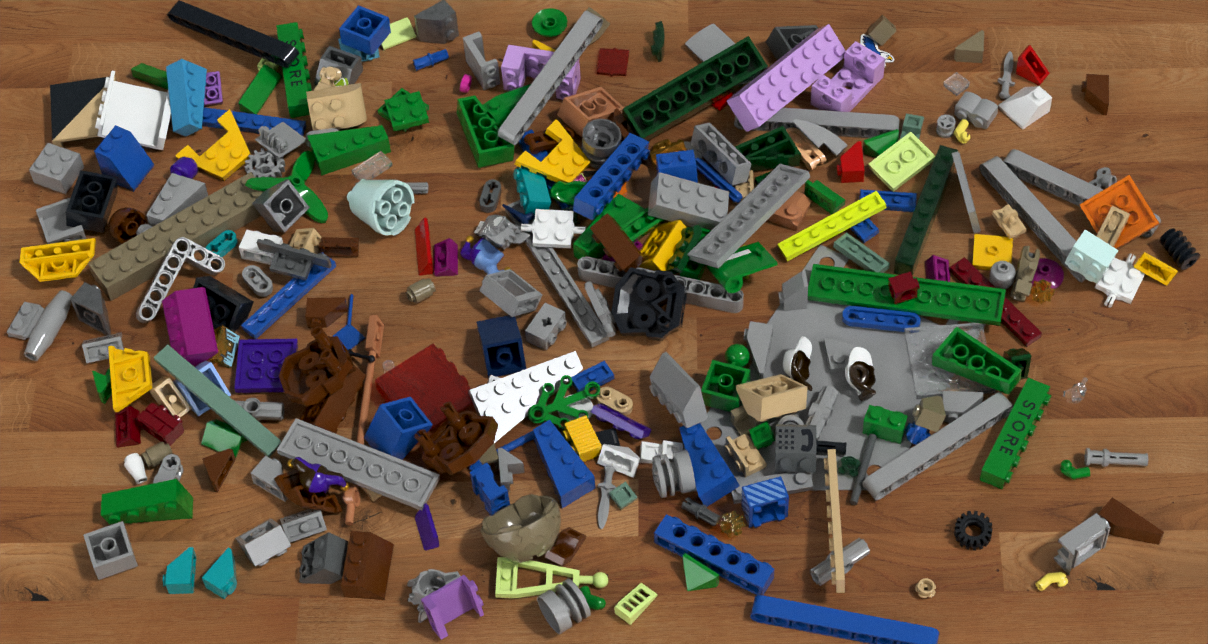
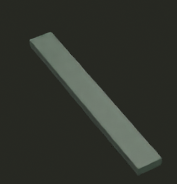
M167 344L154 356V361L264 455L270 457L278 449L282 442L279 438Z

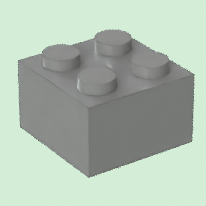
M47 143L29 171L35 184L66 194L79 176L80 170H83L84 164L80 153Z
M123 521L83 535L98 580L138 566Z

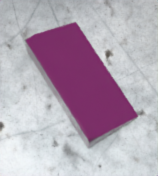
M450 238L434 244V275L436 277L458 275V245Z
M932 255L925 261L926 279L950 282L949 260Z

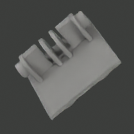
M284 122L270 130L267 126H261L258 130L260 136L255 139L256 142L278 158L283 157L307 141L306 138Z

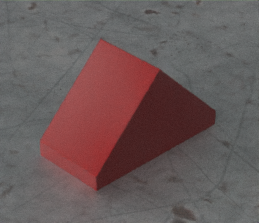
M1028 45L1018 57L1016 74L1037 85H1041L1049 75V71L1031 45Z

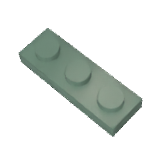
M847 232L834 242L833 247L866 271L884 273L889 269V262Z

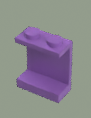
M465 575L460 576L421 599L430 625L441 640L448 636L444 626L446 623L472 608L480 617L484 615L482 610L483 601L476 594L478 588L473 580L469 581Z

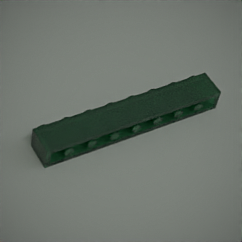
M939 146L896 256L894 274L901 275L911 271L912 276L914 275L954 171L955 163L952 153L957 152V149Z

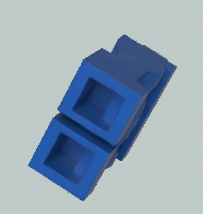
M478 460L475 464L469 466L473 492L476 496L479 494L480 500L484 502L485 509L490 516L510 505L508 490L504 485L499 487L494 481V475L488 463L482 464Z

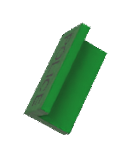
M807 180L805 182L804 195L831 215L845 205L844 198L820 181L816 180L812 183Z

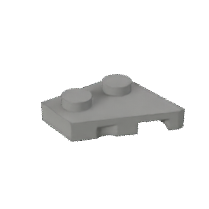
M824 338V346L831 373L845 372V367L848 364L849 355L853 348L861 347L866 349V347Z

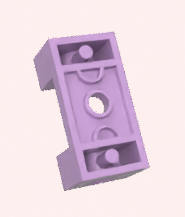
M855 41L845 51L844 67L832 79L822 75L812 85L811 105L819 110L850 112L884 77L885 58Z
M508 45L501 65L504 90L512 91L523 87L526 76L536 78L555 52ZM579 59L556 89V98L563 100L565 97L576 94L581 79Z

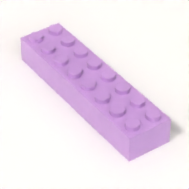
M829 24L811 33L729 98L727 103L746 132L755 129L844 58L846 50Z

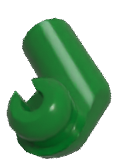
M1069 460L1061 462L1060 470L1069 478L1090 477L1089 467L1076 469Z
M588 586L580 588L590 609L599 610L605 607L606 601L604 598L591 595Z

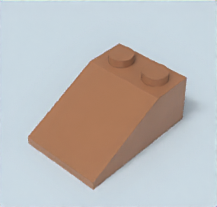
M602 87L565 97L557 115L577 135L582 137L583 128L587 123L596 119L611 121L614 119V109L618 108L622 113L624 107Z

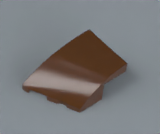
M297 469L274 478L283 494L294 504L303 508L334 513L342 512L335 494L330 496L328 492L312 493L304 489L300 483V473Z

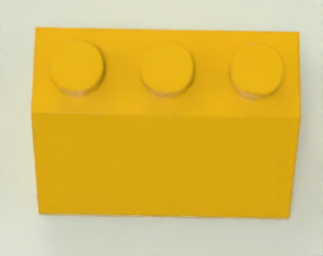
M681 220L660 224L652 231L640 250L646 260L638 266L639 268L666 271L669 264L668 261L673 256L676 245L682 238L681 231L683 228H686Z

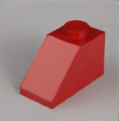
M857 141L840 157V164L837 165V176H841V183L864 182L865 170L861 141Z

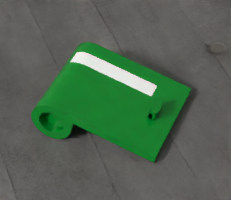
M758 241L738 248L719 268L708 265L707 268L728 293H736L743 286L742 277L777 266L778 263Z

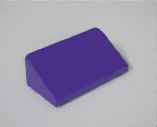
M425 503L423 510H419L415 515V521L423 548L427 551L439 547V540L429 506Z

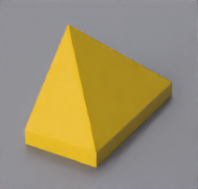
M1145 252L1133 266L1166 286L1178 272V270Z

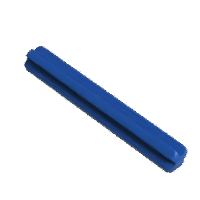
M695 158L699 172L718 189L729 191V198L733 202L739 203L743 196L703 159Z

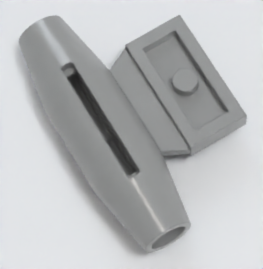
M60 290L45 309L39 304L24 302L7 330V334L10 337L24 340L29 338L24 352L28 359L38 361L53 343L67 318L72 303L70 299L72 295L70 293Z

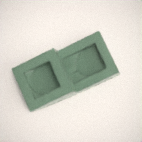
M906 113L900 139L910 132L920 139L924 117Z

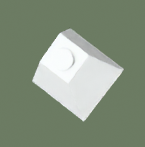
M1040 86L1024 87L1000 103L998 108L1021 129H1025L1050 112L1052 97Z

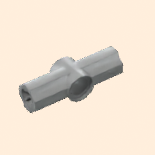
M830 385L822 387L816 402H813L810 407L808 420L805 424L816 425V440H819L824 426L828 425L833 411L832 408L839 394V391Z
M257 398L235 401L259 422L261 420L282 421L284 419V403L260 402Z
M858 538L843 548L844 574L849 572L856 562L870 554V549L863 539ZM834 551L827 556L826 560L810 569L812 579L820 586L831 579V572H835V568L830 566V555H834Z

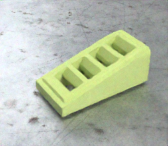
M640 583L614 607L615 614L631 625L652 603L657 594L643 583ZM644 591L649 596L646 598L640 592ZM638 596L643 602H640L635 597ZM631 602H634V603H635L636 605H638V606H637V607L633 606V605L631 604Z

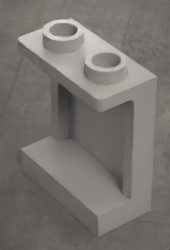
M478 31L463 37L466 62L483 90L499 85L498 61L496 59L488 62L485 61L481 33Z
M70 198L36 209L47 244L86 239L82 225L77 227L66 226V209Z

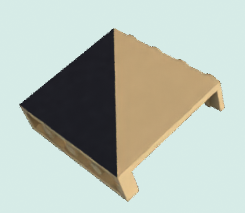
M106 77L50 85L53 145L63 148V142L98 137V129L95 126L97 117L101 118V115H98L100 104H104V101H101L103 90L107 91L108 89L104 88Z

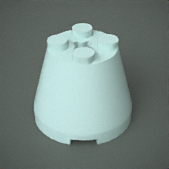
M362 179L348 193L347 200L349 201L352 213L374 231L382 235L394 236L404 230L411 219L409 214L414 203V194L408 184L399 180Z

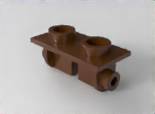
M321 237L319 249H321V253L323 252L327 256L358 257L359 238Z

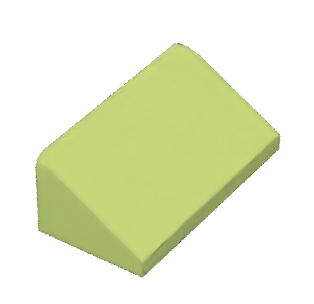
M408 17L390 24L391 33L381 46L383 50L416 38Z

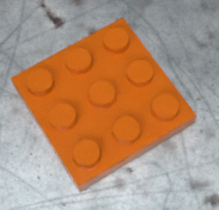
M1130 175L1079 204L1097 234L1112 206L1130 214L1114 246L1116 249L1160 224Z

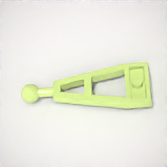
M498 557L495 597L521 598L541 595L548 590H552L555 593V586L558 584L562 585V582L552 584L553 574L573 578V582L578 588L579 584H593L596 588H604L608 584V577L603 572H597L593 576L580 575V570L532 560L517 563L506 557ZM518 567L546 572V585L517 589Z

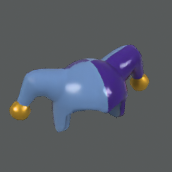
M471 235L466 237V242L460 252L462 258L470 260L475 267L484 270L487 275L504 271L497 269V264L504 257L502 252L484 237L470 248L474 238Z

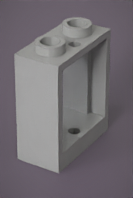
M511 269L486 275L482 280L480 288L481 293L511 317L535 311L542 297L539 291Z

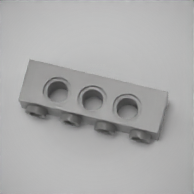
M711 123L696 125L691 145L731 185L747 182L751 163Z

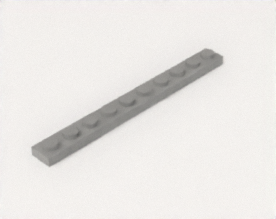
M520 200L507 205L525 215L523 206L520 205ZM505 209L513 224L521 231V223ZM534 219L528 221V224H533ZM525 232L530 234V237L525 240L526 245L591 347L609 340L601 322L552 247H534L532 232Z

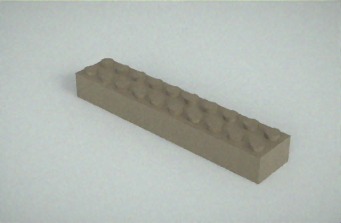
M252 172L89 262L88 265L92 276L110 301L155 277L171 245L178 238L185 237L206 248L222 232L226 230L236 231L259 218L261 214L252 203L264 191L254 190L245 186L248 179L256 178ZM177 243L178 250L185 251L184 244ZM172 259L168 260V265L170 267L177 264L176 261Z

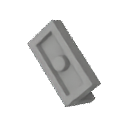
M122 332L84 340L82 347L86 363L109 359L108 346L124 350Z
M307 509L280 519L289 543L327 530L321 510Z

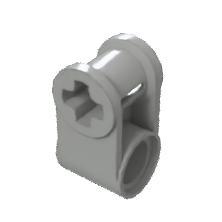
M170 454L164 457L153 483L172 479L180 481L184 470L177 455Z

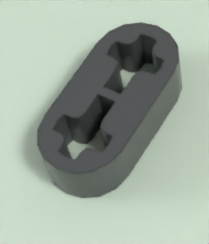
M488 180L484 185L480 197V208L485 213H491L497 208L502 191L498 180Z

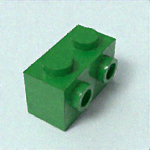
M869 405L863 421L862 433L866 435L875 434L877 438L901 444L907 427L908 415L899 411H890L881 406Z

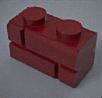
M151 402L145 408V411L143 410L137 416L138 424L143 430L160 442L168 443L169 446L184 433L181 418L177 415H170L168 410L161 404L158 406Z

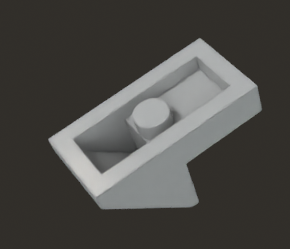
M498 448L501 486L504 485L508 492H510V484H513V474L524 473V464L503 448Z

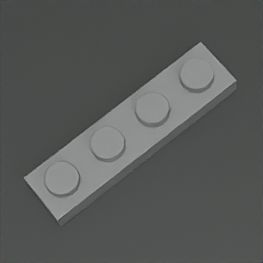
M786 472L738 481L740 486L731 491L733 503H742L743 486L780 476L788 494L813 490L810 472Z

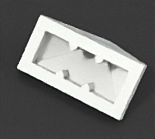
M603 444L597 463L605 467L613 466L616 471L634 478L640 458L629 447Z

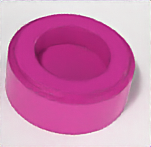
M467 74L463 76L460 84L461 92L467 93L469 91L472 76Z

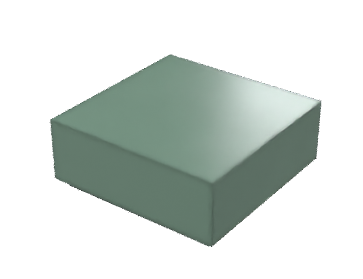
M626 482L609 492V496L620 510L638 498Z

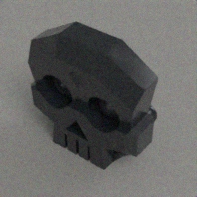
M631 267L615 286L611 312L622 336H647L649 340L663 341L671 332L683 326L687 292L672 272L656 270L653 274ZM648 287L652 288V291L650 293L646 292V289ZM665 304H667L666 312L661 308ZM643 316H648L646 321H642Z

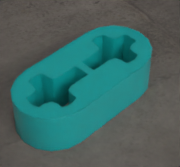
M232 230L222 232L206 246V249L209 251L214 250L213 253L220 257L225 256L238 243L236 233Z

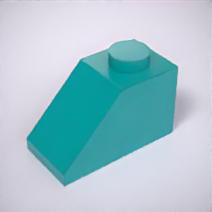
M189 547L167 566L166 574H163V586H166L169 594L194 593L197 556L193 547Z
M229 547L202 577L205 587L223 599L232 594L237 585L235 559Z

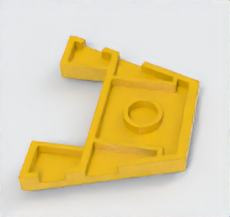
M230 110L217 119L218 123L227 131L222 138L201 156L187 145L175 155L176 158H192L197 163V168L223 181L244 165L245 160H249L248 155H251Z
M555 120L546 129L545 133L559 144L542 162L525 150L515 161L514 165L520 168L521 166L529 168V171L535 174L538 172L546 175L547 179L556 183L558 181L565 183L573 182L589 166L590 161L560 122Z

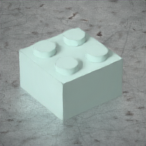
M1084 230L1064 264L1068 265L1071 270L1082 274L1087 280L1098 284L1119 250Z

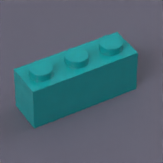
M517 166L513 171V178L517 183L520 205L523 206L524 213L533 212L535 214L536 209L548 210L551 199L544 175L538 172L536 174L529 171V168L521 166V168Z

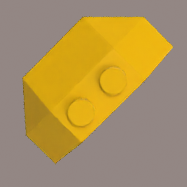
M90 238L21 248L19 263L39 282L74 278L81 273L95 255L96 239Z

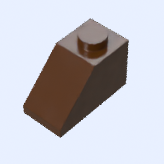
M1086 74V79L1081 84L1084 100L1102 115H1107L1109 106V75Z
M307 298L305 318L308 328H315L316 326L327 328L348 311L346 298Z

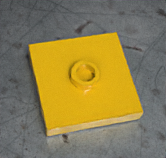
M974 234L972 265L976 269L990 270L992 265L998 261H1007L1012 264L1013 238Z

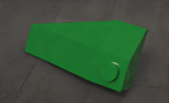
M531 84L497 95L483 104L487 114L491 119L495 120L496 126L499 129Z

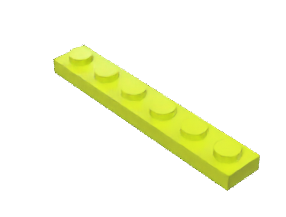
M875 191L778 243V248L788 262L886 209V203L879 193Z

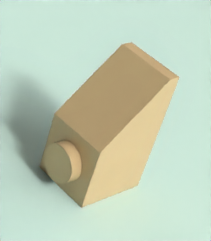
M162 376L152 384L153 388L149 392L159 405H163L168 410L170 415L182 417L192 409L170 377Z

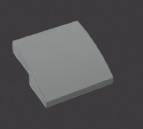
M714 23L696 33L685 43L703 62L735 44Z

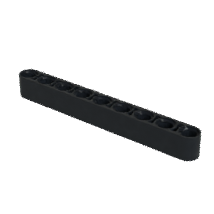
M180 0L167 13L169 19L176 24L285 68H289L299 55V51L288 43Z

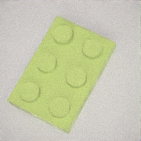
M910 132L868 164V168L894 192L936 160V156Z

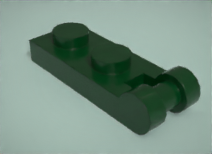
M699 225L682 229V238L677 243L676 250L668 261L669 264L666 271L673 274L683 272L690 258L688 253L696 246L702 234V228Z

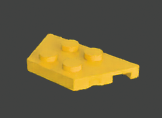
M108 346L113 409L115 412H119L153 388L150 356L145 351H133L128 348L120 350L114 346Z

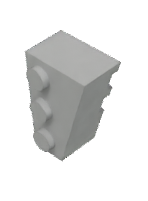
M171 173L146 215L149 225L155 226L207 197L208 192L205 183Z

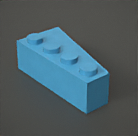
M180 59L166 66L173 132L186 137L202 129L207 69Z

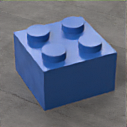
M359 5L339 28L342 44L371 56L391 33L389 17Z

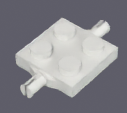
M536 209L533 224L521 223V232H532L534 247L571 248V240L574 234H582L586 227L574 226L573 211Z
M1128 254L1126 261H1121L1114 257L1109 268L1098 284H1096L1095 288L1108 296L1104 302L1105 306L1109 303L1108 307H1112L1115 299L1131 304L1145 275L1133 267L1132 264L1136 259L1135 255L1130 260L1132 254Z

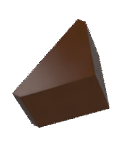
M226 449L202 459L215 492H218L236 460L232 449Z

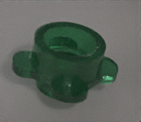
M852 456L843 457L838 472L842 475L848 474L851 477H856L858 475L857 469L861 465L860 461Z

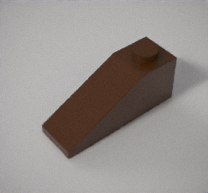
M1113 497L1098 513L1101 518L1106 519L1111 527L1109 533L1113 536L1157 545L1162 541L1164 532Z

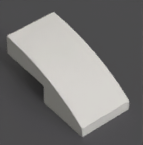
M663 440L662 444L642 441L639 463L653 464L652 457L658 456L661 464H663V454H666L669 461L673 462V452L682 451L683 443Z

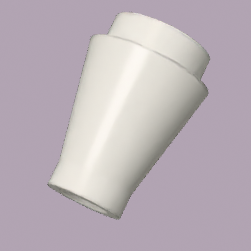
M138 453L125 457L124 467L134 478L136 484L146 482L147 476L143 457L139 456Z

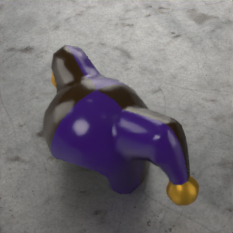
M301 457L288 460V467H295L299 471L300 483L308 492L327 493L330 485H340L343 491L349 489V484L346 483L341 473L330 472L325 466L317 463H308Z

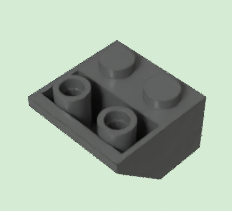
M329 46L320 58L314 84L318 85L321 79L320 71L323 67L340 69L342 73L341 78H347L349 85L355 84L363 72L361 57Z
M328 532L304 545L302 549V563L299 570V582L302 584H332L342 579L348 541Z

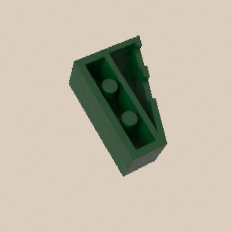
M784 126L735 146L751 163L750 170L753 171L775 169L779 164H788L791 167L800 165L801 153Z

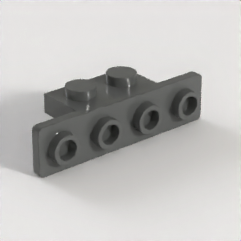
M258 239L256 242L259 250L275 254L269 268L271 272L306 281L313 264L326 268H331L332 265L330 258L323 253H311L307 249L292 248L284 243L280 245L269 239Z

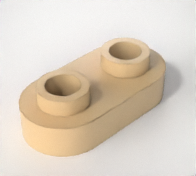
M611 387L600 388V395L597 397L598 404H603L624 416L632 412L633 402L630 397Z

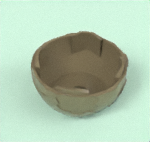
M534 494L522 496L515 503L498 510L492 516L485 517L480 531L486 543L500 556L517 563L533 559L532 556L537 555L540 557L552 549L561 526L560 508L557 501L549 496Z

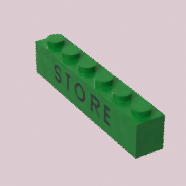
M297 22L276 25L278 40L294 46L299 51V55L289 68L282 67L290 118L308 116L310 112L306 92L312 91L311 83H307V80H310L309 69H305V66H308L307 56H303V53H306L305 43L301 42L304 39L303 30L299 29Z
M1027 378L981 470L980 481L999 489H1003L1005 483H1010L1013 476L1011 471L1013 467H1018L1021 460L1019 455L1021 451H1026L1029 443L1027 439L1029 436L1032 437L1037 427L1035 423L1036 421L1040 422L1044 413L1042 409L1044 405L1048 406L1052 395L1049 394L1050 386Z

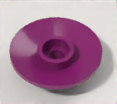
M1040 258L1033 281L1031 282L1032 287L1040 291H1051L1058 288L1063 282V269L1057 262L1051 259Z

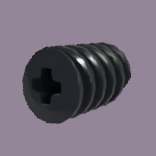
M1172 228L1160 237V244L1168 251V254L1181 270L1190 268L1200 258V254L1195 253L1196 248L1191 247V242H1187V237L1183 236L1181 230L1176 231V229Z

